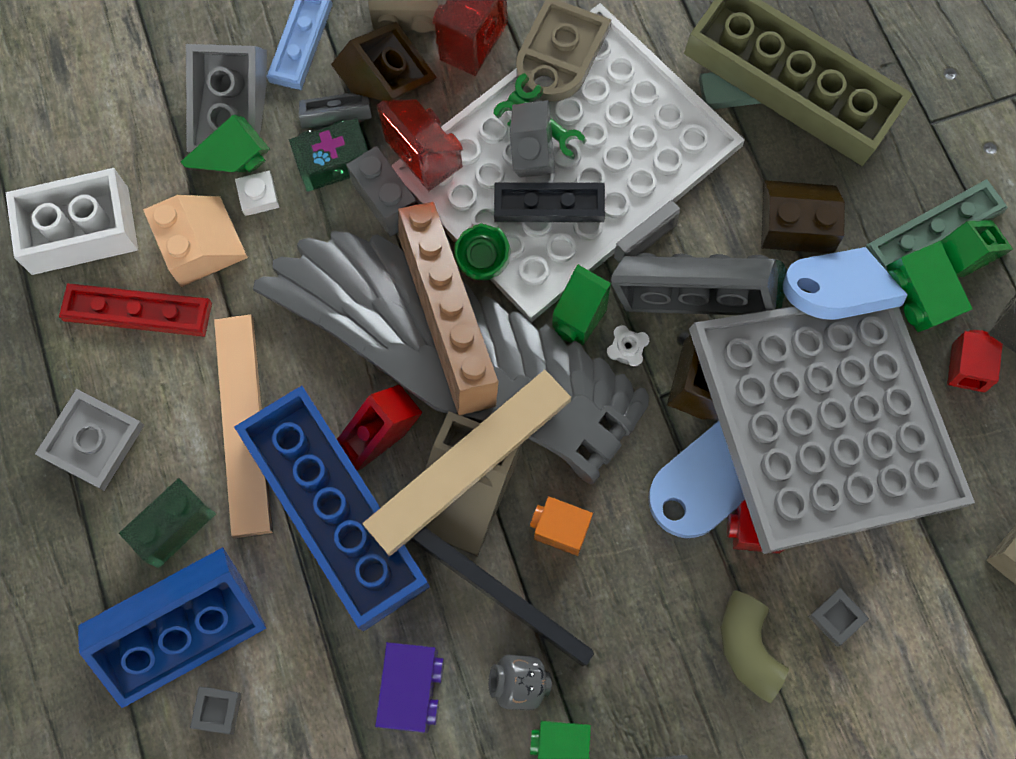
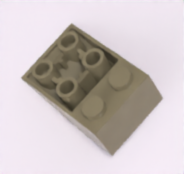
M448 411L432 448L426 469L481 423ZM522 444L425 527L449 545L478 556L522 452Z

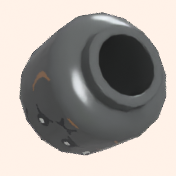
M508 654L503 656L498 664L492 665L490 669L489 693L492 698H496L498 705L504 709L535 710L541 705L544 696H549L551 692V674L545 671L542 661L537 657Z

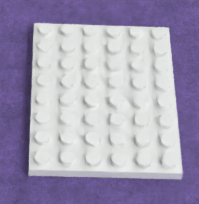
M601 3L590 10V12L611 19V28L583 85L571 97L561 101L549 102L550 117L567 131L572 129L579 130L587 140L585 144L581 143L578 139H572L568 142L567 148L575 154V157L570 159L562 153L559 142L552 137L555 174L520 178L513 171L510 127L507 125L511 119L512 111H505L499 119L493 114V111L497 104L507 101L510 94L516 91V69L392 165L418 204L434 202L443 229L454 242L457 241L463 231L479 223L496 228L499 227L504 232L511 248L509 264L501 275L490 280L530 323L561 298L578 264L593 272L615 253L618 241L670 200H673L674 203L677 202L743 147L745 141ZM541 76L535 80V83L541 87L550 86L554 82L548 76ZM495 182L605 183V221L494 222Z

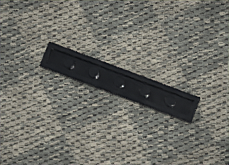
M426 527L410 539L581 666H586L595 654L593 653L594 650Z

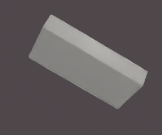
M673 200L666 203L616 243L614 258L618 263L621 262L624 256H636L644 252L677 225L680 208Z

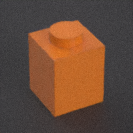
M548 496L545 506L537 505L530 523V527L536 529L534 540L578 556L593 513Z

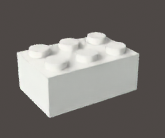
M115 168L6 192L14 258L31 275L138 251L129 190Z

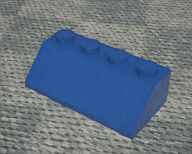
M222 547L78 625L79 654L119 706L124 708L265 630L266 625L241 574Z

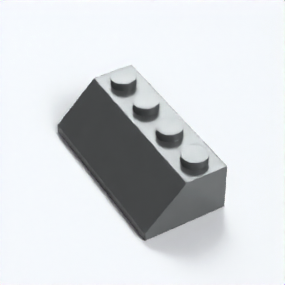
M639 253L636 256L623 257L611 276V284L626 312L744 315L776 309L779 274L776 260L769 259L763 255L731 258L723 254H714L709 258H696L682 253L675 254L672 257H657L650 253Z

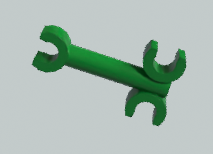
M525 73L521 74L515 83L516 91L510 94L507 101L497 104L493 114L499 119L505 111H512V105L537 101L543 94V88L538 84L532 92H524V86L528 83L529 78ZM551 118L552 137L559 142L562 153L567 158L573 159L575 154L567 148L568 142L572 139H578L581 143L585 144L587 142L586 138L579 130L572 129L567 131ZM511 119L509 120V122H508V124H507L509 127H510V125H511Z

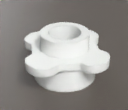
M623 325L616 327L614 330V342L607 349L609 358L633 367L639 366L643 361V356L641 355L643 349L649 344V336L645 332L635 333L629 331ZM630 343L632 347L630 349L625 348V344Z

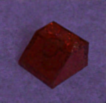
M447 0L444 5L440 4L433 17L440 60L476 77L508 24L507 0Z
M416 99L388 100L377 104L387 144L428 191L463 167L461 157L463 148L454 134L449 133L447 135L440 127L441 122L432 109L428 108L425 110Z

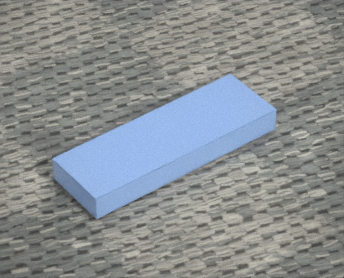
M295 0L267 74L269 83L302 90L333 5L332 0Z

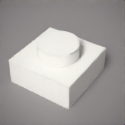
M270 170L235 179L241 209L245 216L280 208Z

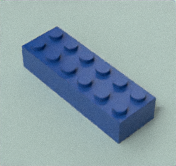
M302 385L234 426L360 630L364 632L430 588L428 581L405 545L389 556L363 526L362 523L378 511L380 506Z

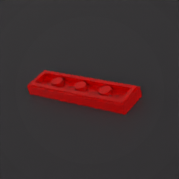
M67 283L59 318L64 322L205 337L212 302L209 298Z

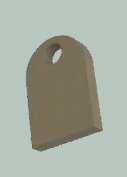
M545 0L516 59L517 78L523 73L529 78L528 83L524 86V91L526 93L532 92L537 86L535 80L541 76H548L554 82L550 86L542 87L544 91L538 100L556 102L574 95L583 85L611 28V19L560 0Z

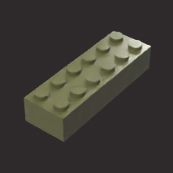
M714 0L690 33L684 55L862 167L874 153L913 94L762 0Z

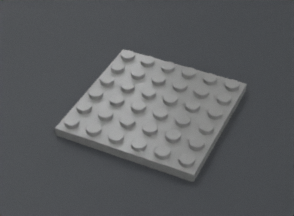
M794 306L695 322L689 328L763 554L964 508L975 503L899 307L829 320L813 317Z

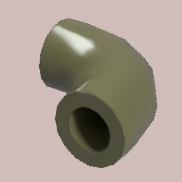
M733 591L727 602L721 624L724 655L736 678L759 698L772 703L787 677L789 667L769 655L762 643L761 631L769 613V608L745 593Z

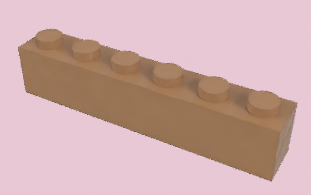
M434 202L399 208V239L458 416L496 407L499 382Z

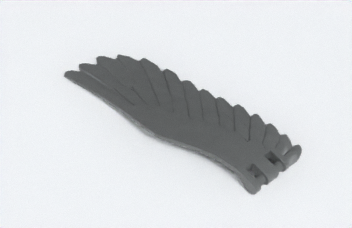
M332 231L329 243L312 238L299 240L297 248L302 256L300 259L279 257L272 260L273 270L278 277H261L254 280L253 291L341 340V342L433 409L447 414L448 411L458 414L405 254L397 245L378 234L373 235L370 242L352 233ZM463 282L499 383L496 407L460 416L482 423L543 370H546L571 396V402L528 439L560 456L583 481L588 484H594L600 476L598 470L603 464L607 465L622 446L620 440L623 436H629L632 433L636 423L647 409L649 395L646 389L639 388L634 392L632 384L625 374L615 376L610 366L599 357L592 360L577 342H573L567 347L558 333L546 324L537 330L522 314L512 312L509 315L494 299L484 296L479 302L472 290ZM604 417L612 426L609 431L600 425ZM581 444L591 454L587 460L577 452Z

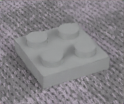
M76 389L35 455L105 491L143 429L144 424Z

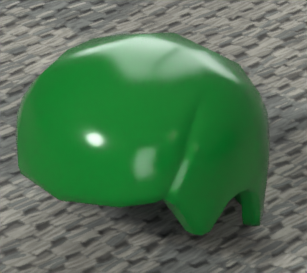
M479 223L463 231L455 242L454 259L460 271L472 279L479 281L490 280L501 275L509 264L511 248L506 235L499 227L496 228Z

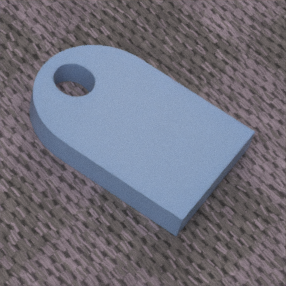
M866 247L797 260L790 265L783 281V291L789 302L800 311L821 319H842L903 306L907 297V293Z
M719 421L666 464L656 474L651 484L648 496L651 514L662 529L674 536L695 538L707 534L727 518L729 514L734 512L740 503L745 500ZM668 501L680 503L684 509L683 518L676 521L668 519L663 513V505Z

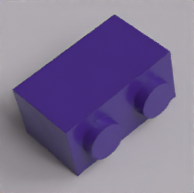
M386 642L375 727L428 733L429 725L437 724L439 700L433 699L434 683L442 682L444 658H438V650L435 647Z

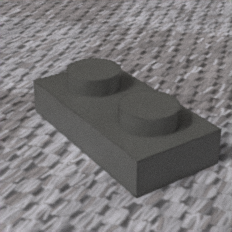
M354 93L299 101V119L302 129L311 127L312 129L320 130L329 127L331 124L343 122L358 124L365 119L372 118L370 97Z

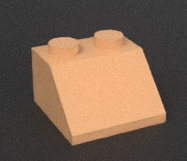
M176 195L143 209L167 268L181 287L248 258L220 196Z

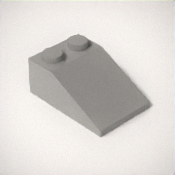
M186 44L187 152H192L232 115L243 116L260 136L267 88V50L257 46Z

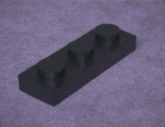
M495 182L494 222L605 221V183Z

